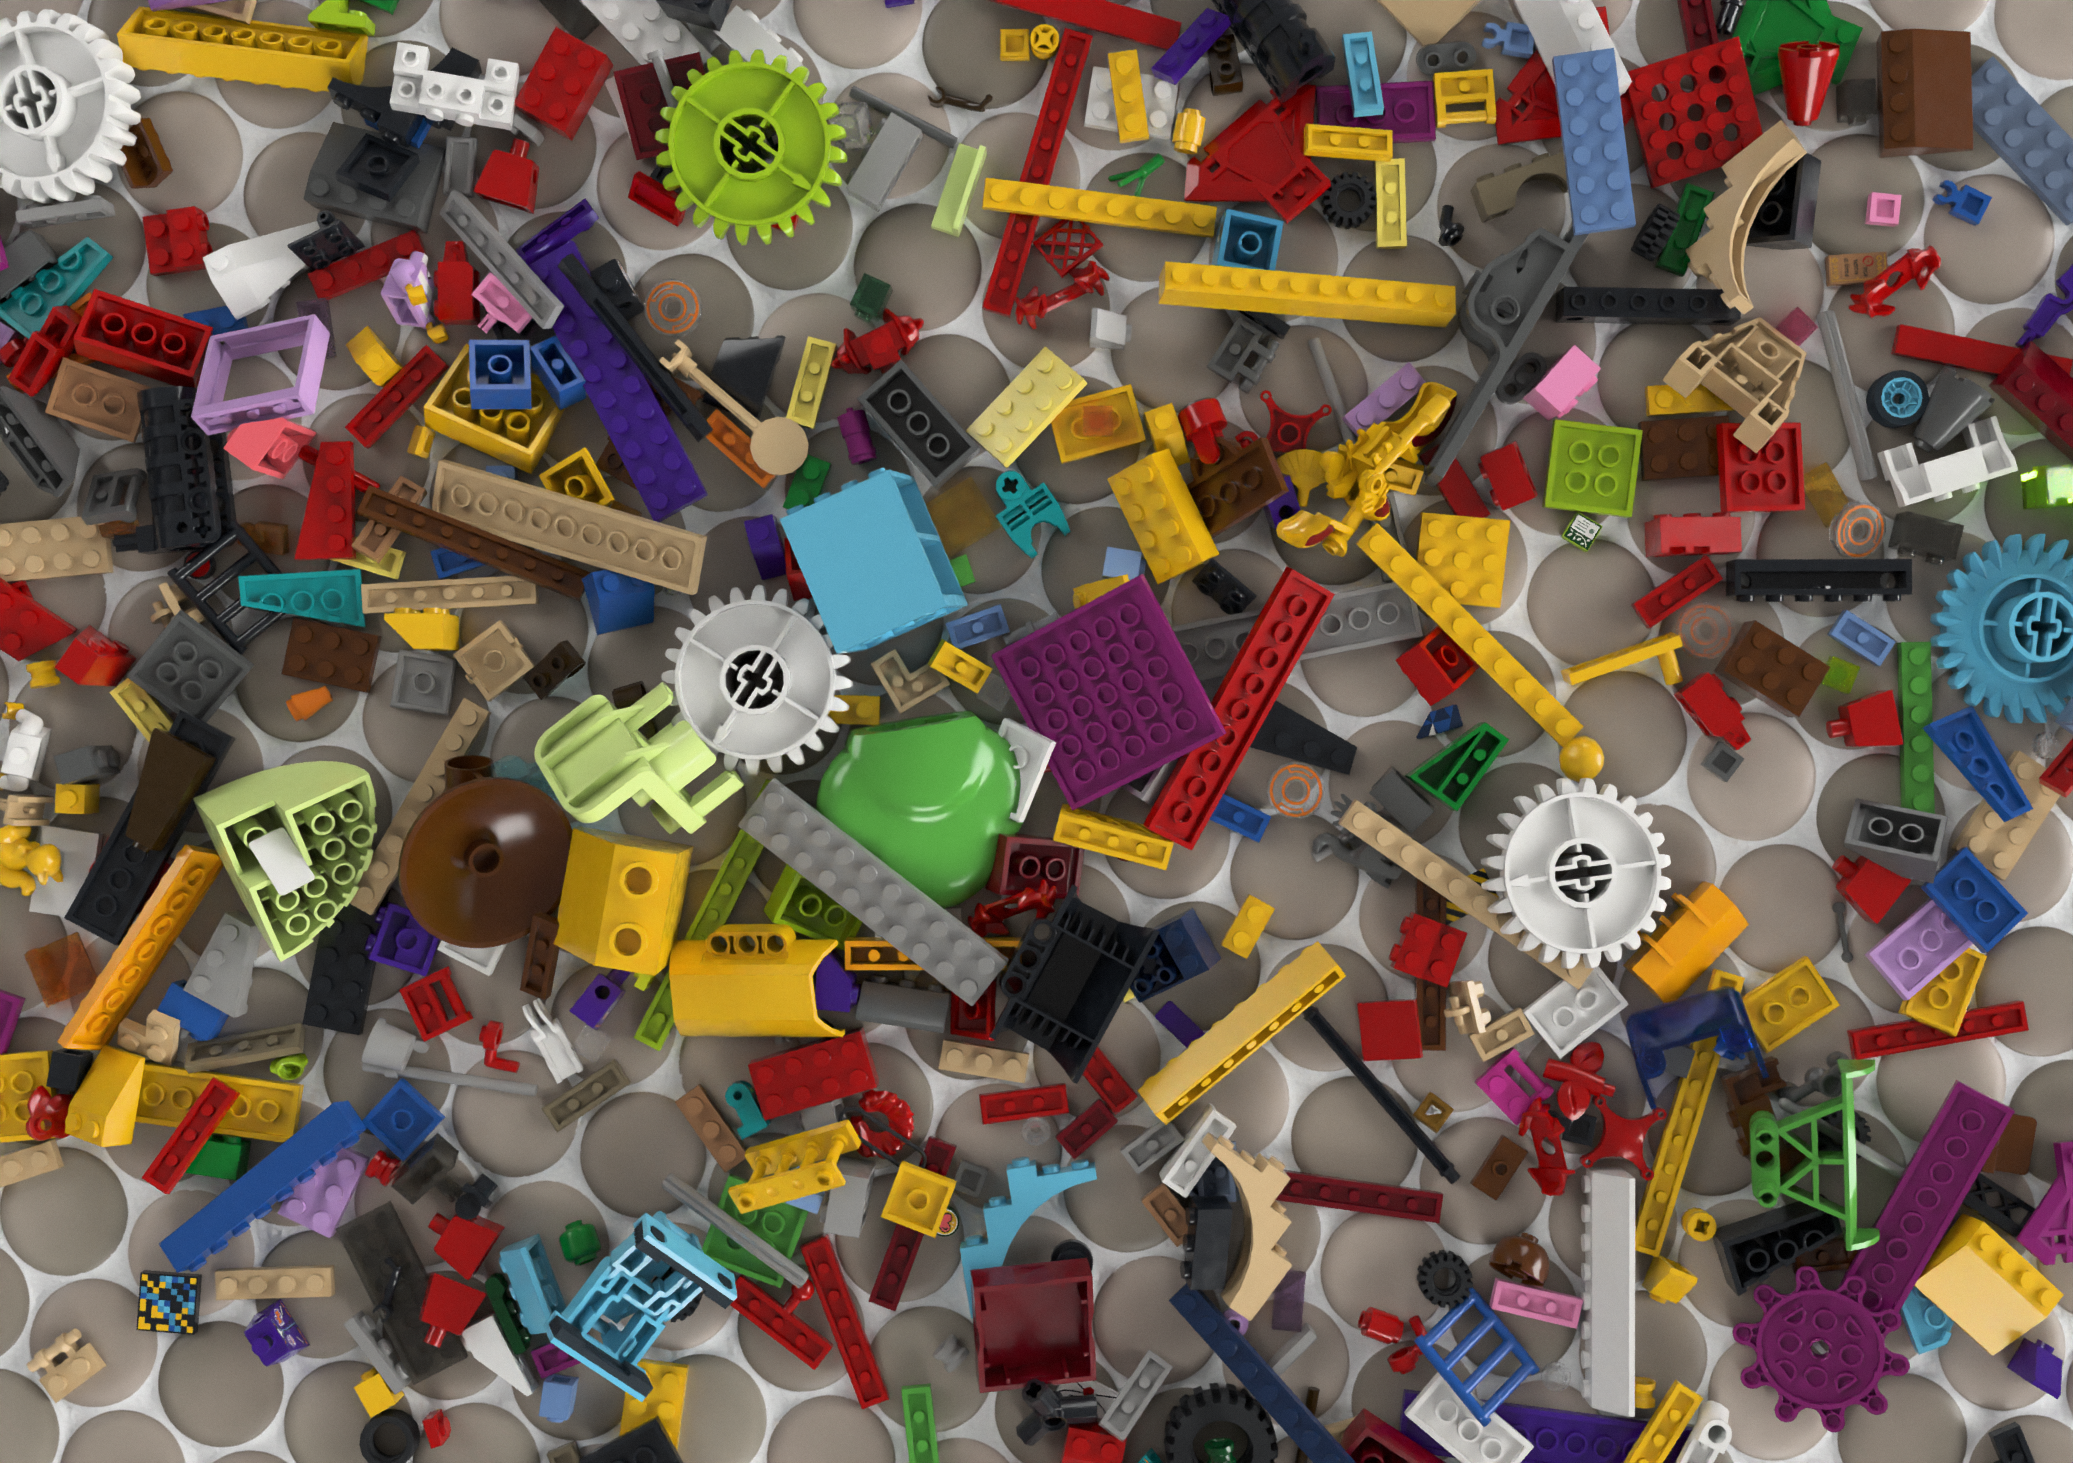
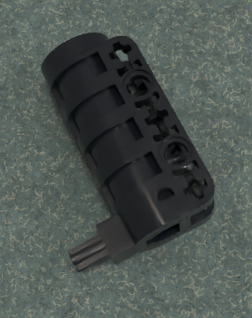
M1211 0L1220 13L1228 15L1231 22L1230 29L1281 102L1284 103L1295 96L1297 89L1314 78L1318 77L1321 79L1333 71L1335 55L1317 29L1308 26L1306 23L1307 15L1299 4H1293L1291 0Z
M168 386L149 388L137 392L142 424V441L146 457L145 466L148 474L149 499L152 508V525L136 526V533L114 535L115 540H112V543L116 547L117 553L138 550V553L151 555L166 552L201 551L219 539L222 528L228 530L227 526L232 520H236L229 453L223 449L227 443L226 432L217 433V435H207L191 418L197 388ZM210 440H216L219 444V450L215 455H212ZM219 460H220V464H218V463H213V461H219ZM215 471L221 473V478L215 480ZM220 488L224 489V492H216V490ZM218 497H222L226 502V507L221 513H219L217 506ZM220 518H221V519L227 518V521H222V520H221V522H220ZM237 538L226 547L232 546L236 542Z

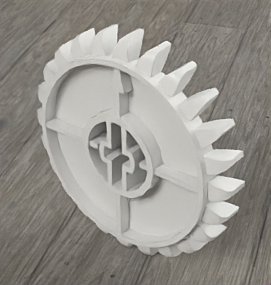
M763 585L755 586L751 600L745 599L739 587L731 589L730 604L727 605L719 597L711 596L709 598L711 613L706 616L699 610H691L689 615L695 627L692 631L677 627L675 635L683 645L681 649L671 648L665 652V656L676 663L675 670H668L661 674L662 681L675 684L674 698L670 705H679L681 710L671 720L673 727L680 721L685 720L689 722L700 739L707 743L706 746L716 757L720 752L725 754L724 767L726 771L731 772L735 770L741 758L745 759L746 768L750 775H758L761 759L767 760L768 766L774 773H781L783 770L782 755L785 754L795 764L802 765L805 763V759L800 746L806 744L811 749L822 751L824 744L816 732L819 729L832 733L839 731V726L828 716L830 710H849V705L845 701L835 697V690L850 688L853 686V681L837 676L835 669L849 664L851 658L842 654L832 655L830 649L833 648V644L829 635H822L820 633L821 629L825 626L820 614L815 615L809 620L805 617L811 601L802 598L792 608L787 607L789 591L783 588L778 590L772 601H767V593ZM760 653L753 665L745 664L743 667L739 665L746 657ZM774 657L762 676V679L767 681L766 687H756L746 704H744L745 698L755 682L749 679L751 674H761L770 658ZM780 669H782L784 685L782 690H777L779 680L775 679ZM735 671H739L737 675V680L741 682V684L735 691L734 674ZM773 694L778 696L772 704L756 709L763 696L770 697Z
M1560 778L1556 780L1557 796L1549 786L1537 784L1534 786V791L1539 801L1538 804L1526 796H1517L1513 800L1523 815L1519 817L1511 813H1502L1497 816L1498 820L1510 830L1509 835H1487L1486 840L1502 849L1501 856L1482 858L1481 864L1488 868L1499 870L1500 877L1483 882L1481 887L1484 890L1502 891L1503 898L1487 908L1489 913L1510 912L1513 917L1501 927V933L1514 934L1522 930L1526 932L1520 940L1517 949L1520 951H1530L1542 943L1543 946L1538 961L1542 963L1552 962L1559 952L1562 951L1561 967L1572 969L1577 965L1582 953L1585 967L1591 969L1599 966L1602 951L1609 962H1616L1622 956L1620 944L1623 943L1630 950H1636L1641 945L1637 932L1641 930L1652 933L1655 930L1656 924L1650 915L1653 911L1664 912L1667 906L1665 901L1658 896L1660 890L1671 888V880L1661 876V868L1670 865L1671 861L1670 856L1658 853L1657 847L1665 840L1663 834L1650 833L1647 829L1653 821L1649 812L1638 815L1634 813L1637 800L1633 796H1624L1619 802L1616 801L1617 788L1610 783L1604 784L1600 793L1597 794L1595 782L1591 778H1581L1579 790L1576 793L1575 786L1570 779ZM1561 853H1584V855L1560 856ZM1578 867L1592 868L1591 875L1570 877V879H1555L1556 871L1577 869ZM1561 890H1564V891H1586V892H1585V893H1568V894H1566V896H1565V894H1564Z

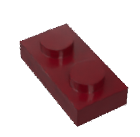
M1098 1098L1055 1135V1138L1075 1160L1118 1122V1119L1102 1100Z

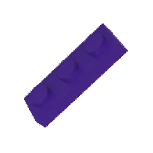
M1206 8L1151 68L1154 77L1176 85L1231 25L1228 15Z
M585 198L515 250L527 265H530L570 242L580 232L589 230L599 217Z

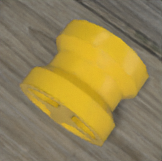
M1040 24L1032 30L1030 47L1033 55L1041 60H1048L1056 55L1059 49V35L1053 26Z
M56 660L26 665V670L31 674L32 678L29 682L31 689L61 684L60 677L55 672Z
M1693 1207L1685 1211L1681 1217L1683 1230L1693 1239L1707 1241L1714 1236L1717 1227L1715 1219L1705 1210Z
M1635 1377V1408L1648 1409L1656 1406V1399L1653 1397V1391L1656 1389L1655 1380L1646 1377Z

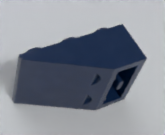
M1193 908L1154 928L1159 931V934L1130 986L1139 1003L1210 970L1221 959Z

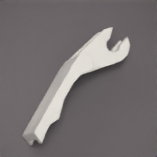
M538 998L533 1003L545 1024L542 1025L529 1004L522 1006L527 1020L535 1028L530 1031L531 1037L538 1045L549 1070L558 1084L563 1079L583 1071V1066L561 1023L557 1018H552L542 1000Z

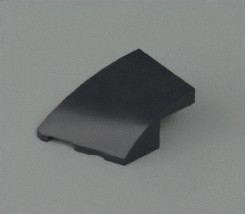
M782 335L759 339V336L746 339L739 337L725 338L709 377L757 420L761 416L766 393L771 387L775 367L781 357L786 338ZM705 391L702 402L730 412Z

